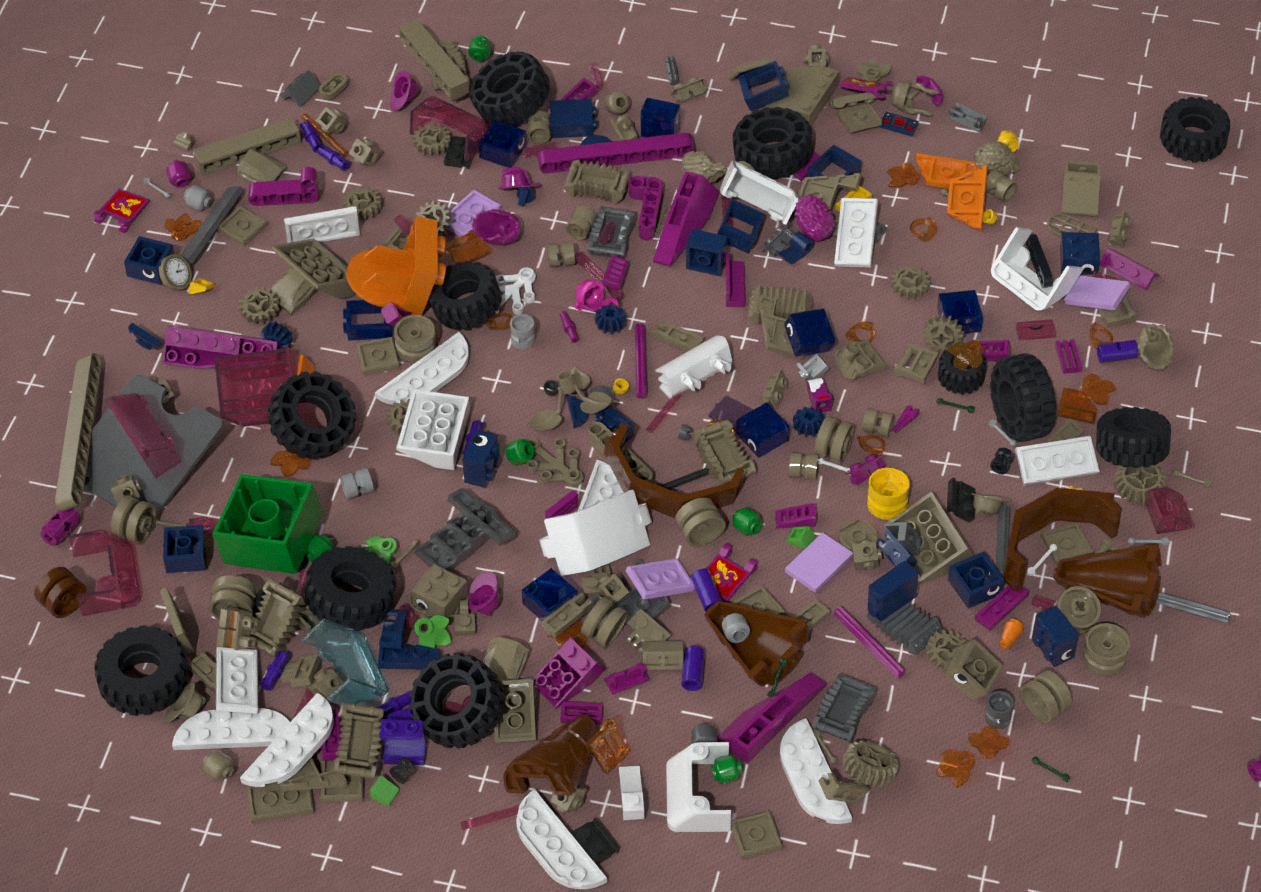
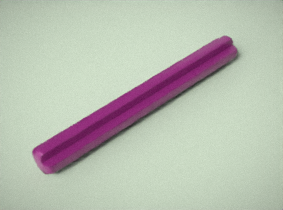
M643 323L635 324L636 397L639 399L646 397L645 325Z
M840 606L835 609L834 615L896 678H900L905 674V669L844 607Z

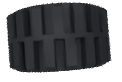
M966 344L948 347V350H944L939 358L938 381L941 382L940 385L946 387L945 390L947 391L951 390L954 394L961 393V395H965V393L971 394L973 390H979V387L983 385L987 363L984 354H981L979 349L975 350V347H968Z

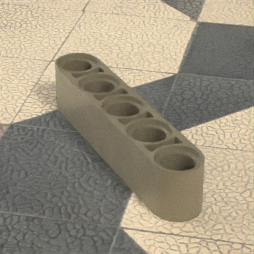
M593 421L587 427L588 442L607 461L604 455L606 436L611 437L612 432L603 423ZM624 445L622 453L634 475L653 483L651 470Z

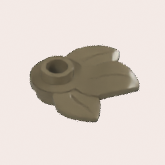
M875 58L870 59L866 64H856L857 72L863 75L864 80L871 82L879 81L880 77L888 75L891 69L890 64L880 66Z

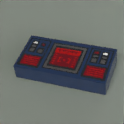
M886 111L880 127L913 137L919 121Z

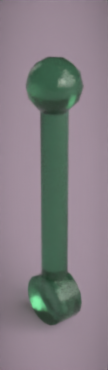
M942 398L936 400L938 405L944 404L964 409L969 413H974L975 407L972 405L964 406L944 401Z
M785 658L779 660L780 666L772 690L767 694L768 697L776 693L775 690L783 667L787 664Z
M1038 757L1032 758L1033 764H1038L1058 775L1064 782H1068L1071 779L1068 774L1055 770L1041 762Z

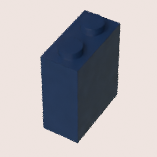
M592 99L550 101L551 138L593 136V129H596V119L592 117H596V107L592 106Z
M903 561L870 584L867 609L870 615L882 622L916 598L919 572L906 561Z

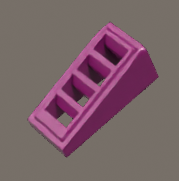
M583 78L561 100H576L573 98L575 96L579 98L578 100L591 99L598 93L597 87L586 78Z
M612 255L602 283L619 290L628 260Z
M392 302L381 310L386 323L395 326L400 319L411 315Z
M1009 340L972 342L975 350L981 348V354H984L986 361L998 362L1001 358L1011 356Z
M810 503L775 510L776 528L815 527V504ZM782 516H785L786 521H782Z

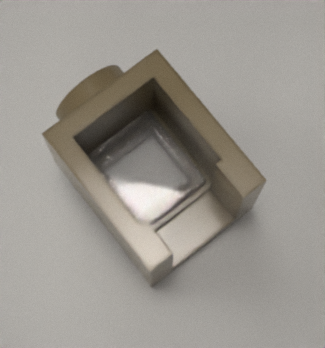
M309 606L302 607L303 611L297 612L301 618L296 619L308 639L326 631L325 622L319 621L317 616H314L309 610Z

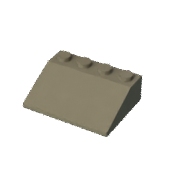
M825 66L791 67L785 76L790 86L787 89L789 96L767 104L765 107L789 108L794 112L800 113L812 127L838 87L839 71Z
M314 238L272 246V249L318 290L339 299L354 296L355 292L351 289L346 277L347 267Z
M932 491L889 521L908 522L922 537L920 555L913 556L918 562L913 568L919 572L918 582L920 584L948 574L951 565L975 556L945 507Z

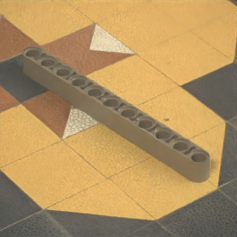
M96 353L85 356L76 362L55 497L56 506L61 512L70 510L82 503L102 367L101 360Z

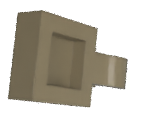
M460 600L461 614L455 615V636L476 635L475 614H469L468 600Z

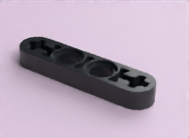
M1030 234L1025 244L1030 252V259L1042 288L1052 287L1053 276L1036 234Z

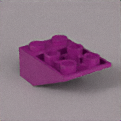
M570 637L533 680L535 688L557 709L562 705V702H567L590 686L602 674L605 668L580 643Z

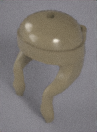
M901 81L896 84L893 90L892 104L897 109L909 114L921 113L925 116H932L933 114L926 109L914 108L912 98L919 90L930 95L939 94V92L935 89H927L922 83Z

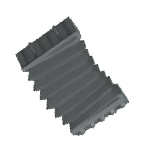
M601 206L599 213H597V218L592 223L588 247L590 255L609 258L615 255L625 259L628 236H630L632 229L635 227L636 211Z
M911 601L882 622L876 617L871 616L869 612L866 614L872 624L876 623V628L881 627V632L886 631L885 637L891 635V641L897 640V645L903 643V649L908 646V653L913 655L925 649L927 641L936 631L940 634L943 630L937 617L929 619V613L924 616L925 611L920 613V608L914 610L915 604L910 606Z
M839 674L836 677V683H832V688H828V694H824V699L821 700V705H819L812 728L853 743L857 725L862 718V714H865V710L868 711V706H872L877 688L868 685V683L865 684L851 677Z

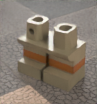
M235 607L221 608L219 626L224 628L218 629L216 646L230 647L234 650L254 648L256 640L250 636V630L257 628L258 619L252 617L253 613Z

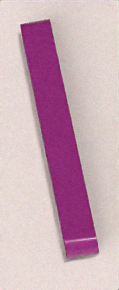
M680 133L546 149L540 151L537 158L542 173L569 171L572 161L580 160L581 164L586 161L587 165L592 161L593 164L598 162L600 166L603 163L606 166L610 164L614 166L684 157V154L688 152H695V146L691 134Z

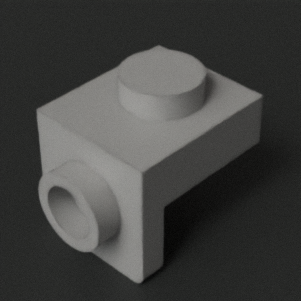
M817 354L803 366L800 363L796 364L800 368L798 373L804 380L807 378L809 380L820 378L830 369Z

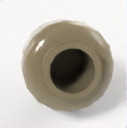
M612 91L605 96L604 107L609 113L621 114L628 109L629 99L625 93Z
M220 750L209 752L203 759L204 772L216 781L228 779L234 772L233 759Z

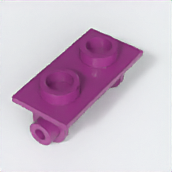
M871 454L864 458L865 461L863 463L857 462L849 467L850 470L844 474H850L851 483L858 485L869 478L866 471L871 476L876 470L885 467V463L882 460L880 461L884 455Z
M637 663L636 666L625 671L609 674V677L604 678V681L612 695L647 682L649 678L645 673L647 671L645 664Z

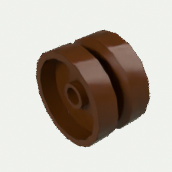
M56 567L39 580L35 587L34 596L54 617L64 618L79 608L86 597L87 589L86 585L67 568Z

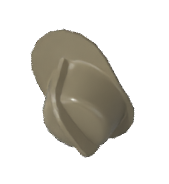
M973 494V506L976 509V514L983 517L997 514L1003 502L1012 501L1011 498L1000 495Z
M189 683L179 698L167 710L163 718L164 723H170L176 717L189 719L200 712L206 699L195 690V683Z

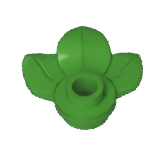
M373 536L366 540L368 547L365 549L369 552L377 553L380 558L382 557L389 564L391 556L397 551L396 541L390 537L383 539L380 536Z
M435 615L430 619H418L414 625V631L419 636V645L435 649V645L450 644V636L444 629L449 623V619L442 615ZM422 624L427 625L428 629L426 632L421 631L420 627Z

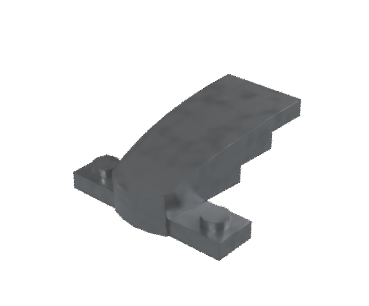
M462 487L448 495L447 500L462 514L448 520L446 527L432 533L429 541L415 548L414 554L430 568L435 564L450 571L474 554L490 538L498 545H502L514 538L515 531L499 519L498 514L492 507L478 501Z

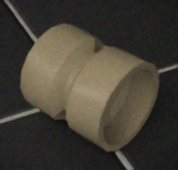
M538 110L536 114L528 118V139L532 143L543 144L548 142L551 136L550 116L548 113Z
M993 170L987 176L986 191L992 195L995 194V197L1003 202L1010 200L1017 189V183L1008 177L1005 178V175L999 171Z
M585 206L577 207L565 227L567 234L576 240H584L592 228L594 219L597 218L595 212Z
M573 241L562 242L561 245H558V243L547 244L549 267H557L561 263L565 266L575 265Z
M868 407L864 416L862 431L871 434L877 432L878 436L889 438L895 414L888 412L881 414L879 410Z
M791 452L789 477L800 478L801 475H804L807 479L816 480L818 455L807 454L804 457L802 453Z

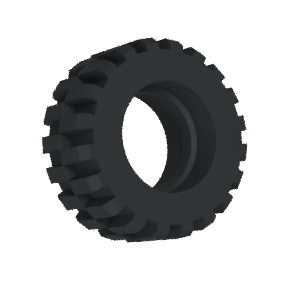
M1202 97L1179 99L1178 102L1175 101L1167 107L1163 114L1160 131L1161 143L1177 159L1179 157L1183 161L1187 162L1189 160L1192 163H1197L1198 161L1206 162L1208 159L1212 160L1219 156L1227 146L1231 126L1230 118L1218 103L1214 104L1210 99L1204 100ZM1186 127L1200 128L1205 132H1193L1187 130Z
M465 261V263L457 262L453 266L449 265L446 267L443 284L441 286L433 285L429 301L440 324L460 331V329L469 330L472 327L475 329L480 324L487 323L489 318L495 316V311L499 310L502 296L495 274L488 266L476 261L474 263L472 261ZM474 292L472 295L466 298L456 299L458 296L464 293Z
M1139 407L1116 408L1106 412L1097 422L1096 450L1105 461L1112 462L1113 465H1122L1126 468H1146L1164 461L1170 453L1171 424L1164 415H1159L1157 411H1150L1147 408L1141 409Z

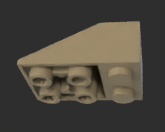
M1065 160L1061 214L1098 216L1101 163Z

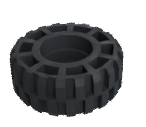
M520 51L507 52V54H501L495 59L489 60L484 67L482 66L479 69L477 75L475 74L473 83L470 86V100L482 119L490 125L497 127L498 125L500 127L514 126L519 122L528 120L527 118L536 114L537 110L544 105L550 87L549 78L539 61L531 54Z
M765 107L761 110L752 111L751 114H747L743 117L742 121L738 122L733 131L732 141L736 162L745 161L755 171L771 179L785 178L790 174L797 173L800 168L807 164V161L812 156L813 140L811 126L800 113L794 112L789 108ZM775 141L779 142V143H776V144H765V143H768V142H775Z
M1027 353L1001 358L992 368L990 395L997 421L1000 423L1002 430L1009 438L1018 442L1046 436L1054 427V420L1056 419L1055 392L1047 369L1036 356Z
M306 371L289 377L271 398L272 401L268 406L270 414L267 416L268 424H271L270 431L272 435L276 436L277 443L280 446L283 445L287 452L295 453L297 457L303 459L309 457L310 460H317L320 456L321 458H327L332 453H336L350 438L355 429L354 423L357 419V414L354 412L356 407L354 401L350 399L349 391L345 390L339 381L336 382L332 379L333 377L327 374L324 376L320 372L315 371L309 374ZM311 403L319 407L326 417L327 426L325 428H313L305 424L299 417L297 404Z
M336 547L331 551L327 550L322 553L308 568L305 584V601L312 614L316 615L319 621L327 623L332 628H340L344 631L368 629L375 626L376 623L379 624L387 616V611L392 610L396 578L390 565L388 566L386 560L382 557L380 558L377 553L369 552L361 547ZM350 584L358 586L364 591L347 592L339 589L337 586Z
M147 626L126 628L123 632L119 631L114 634L112 639H108L103 644L104 648L99 650L94 664L95 677L102 698L106 700L110 707H116L117 711L127 712L129 715L138 716V714H144L145 716L164 710L165 707L171 706L176 701V698L181 695L188 683L189 669L185 651L181 647L180 641L173 637L170 632L166 630L161 631V628L154 626L152 628ZM140 663H153L159 666L154 673L144 678H131L125 675L131 667Z
M454 653L453 656L445 654L437 660L435 658L429 662L430 665L426 668L424 667L419 672V677L415 678L412 684L414 686L413 691H410L409 699L411 700L409 710L413 715L412 720L423 721L425 735L436 744H441L446 748H452L453 745L457 749L465 748L467 744L472 746L478 743L479 739L487 737L489 735L488 732L496 727L497 719L501 717L503 711L501 708V704L504 703V695L501 693L503 687L497 679V675L484 662L470 654L466 656L463 653ZM458 686H470L471 696L467 706L456 715L444 716L442 706L446 695Z

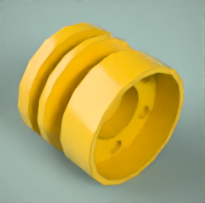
M882 468L872 473L869 478L867 508L871 514L883 520H891L907 509L909 495V479L907 475L895 468Z

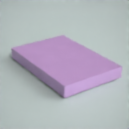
M473 190L450 210L452 215L449 217L453 221L449 222L451 228L446 229L467 241L475 234L471 225L473 218H476V215L483 211L501 210V205Z
M1079 276L1064 301L1068 305L1116 310L1131 286L1129 281Z
M822 532L785 568V573L816 593L853 558V552Z
M678 558L627 566L626 573L643 600L692 592L695 589L691 578Z

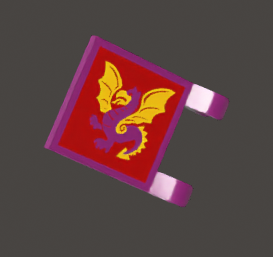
M848 77L839 82L838 86L871 92L877 98H883L885 95H881L879 89L885 93H891L892 90H888L886 86L887 84L893 85V82L878 83Z
M118 189L100 210L94 212L93 216L96 217L94 222L101 224L105 216L109 215L120 219L118 225L121 226L119 231L126 233L130 224L148 205L150 200Z
M728 543L722 546L718 555L707 567L721 599L726 602L732 598L747 578L758 569V565H756L758 561L753 558L748 561L744 569L728 560L727 558L732 554V546Z

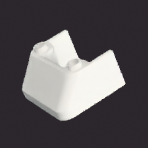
M733 160L720 187L721 194L731 199L732 196H737L767 211L771 215V219L777 222L782 220V223L785 225L799 199L796 191Z
M1016 227L992 265L991 274L997 281L1032 308L1044 311L1069 293L1083 268L1067 266L1060 278L1053 282L1052 287L1042 288L1037 274L1027 267L1031 256L1029 250L1023 246L1032 230Z
M729 742L693 743L667 761V825L670 830L674 832L731 831V810H710L709 801L705 797L692 796V764H714L716 758L728 756Z

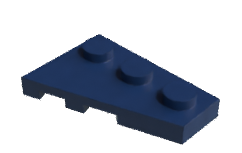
M403 641L401 649L380 647L378 669L422 670L430 665L429 662L435 658L437 660L440 659V650L418 644L411 646L405 644V641Z

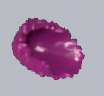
M809 194L798 199L794 215L797 217V224L801 231L807 237L817 242L831 236L835 229L834 218L825 202L822 203V198L818 199L817 196Z
M492 209L477 214L476 218H473V223L471 224L473 232L477 233V236L481 237L482 241H486V243L491 245L511 244L517 240L520 233L519 219L514 213L511 214V212H505L504 210Z

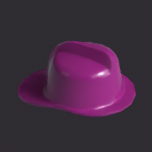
M407 71L399 72L393 83L390 107L394 111L401 109L406 102H411L417 93V83L410 77Z
M511 167L502 170V185L498 189L535 187L541 184L530 182L524 169Z
M487 572L479 575L471 584L468 607L470 610L492 616L493 610L500 603V597L497 592V577L493 573Z

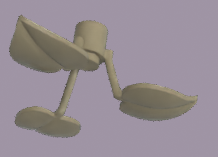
M574 367L571 371H563L557 376L560 387H558V410L545 409L540 411L532 418L528 426L539 431L551 430L557 427L562 422V417L559 415L561 413L562 393L570 394L576 391L584 401L580 405L581 410L589 414L597 413L608 407L612 403V398L603 392H592L587 398L584 397L581 391L587 388L591 381L587 374Z

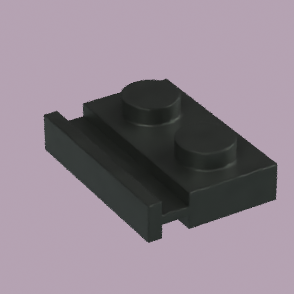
M452 136L444 159V165L458 168L464 166L469 169L478 145L477 139L473 141L470 138Z
M951 478L948 481L947 512H953L955 516L969 523L974 520L973 494H975V488L961 481L957 482L955 478Z
M596 818L592 822H587L570 832L596 865L610 858L612 854L619 852L618 845Z

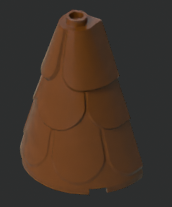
M1148 544L1060 560L1057 568L1054 569L1053 578L1057 584L1067 589L1074 586L1088 588L1096 594L1101 603L1112 606L1127 614L1146 618V616L1152 613L1160 591L1161 576H1158L1160 572L1158 566H1162L1159 545Z
M717 601L704 614L706 621L719 641L727 647L747 676L763 687L766 684L772 686L779 683L792 672L803 655V652H801L803 643L806 644L808 640V624L799 618ZM733 613L742 614L750 627L748 638L740 643L729 642L722 630V621Z
M581 714L558 727L551 735L540 740L539 743L513 759L503 774L507 793H524L527 789L524 782L526 778H546L555 795L571 796L576 790L598 734L594 720L588 715Z

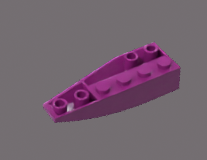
M685 171L668 213L654 255V263L671 267L686 248V243L692 229L700 230L709 220L719 191L703 175Z
M169 325L166 328L162 363L192 368H208L276 360L278 341Z
M812 673L805 675L741 713L718 736V742H729V750L748 764L826 687L827 683Z

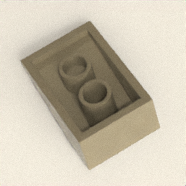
M534 680L500 681L503 687L501 693L504 695V703L501 704L503 709L502 715L498 717V723L494 728L495 743L536 741Z

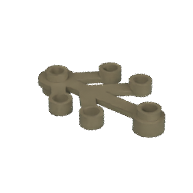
M563 438L554 440L556 458L542 449L539 441L536 439L528 440L534 447V456L538 455L547 462L538 464L536 460L528 461V472L542 471L540 478L543 483L565 481L570 487H577L581 484L583 473L577 470V460L579 459V451L577 449L571 448L568 450L569 469L564 465V449L566 446ZM550 471H559L562 474H552Z

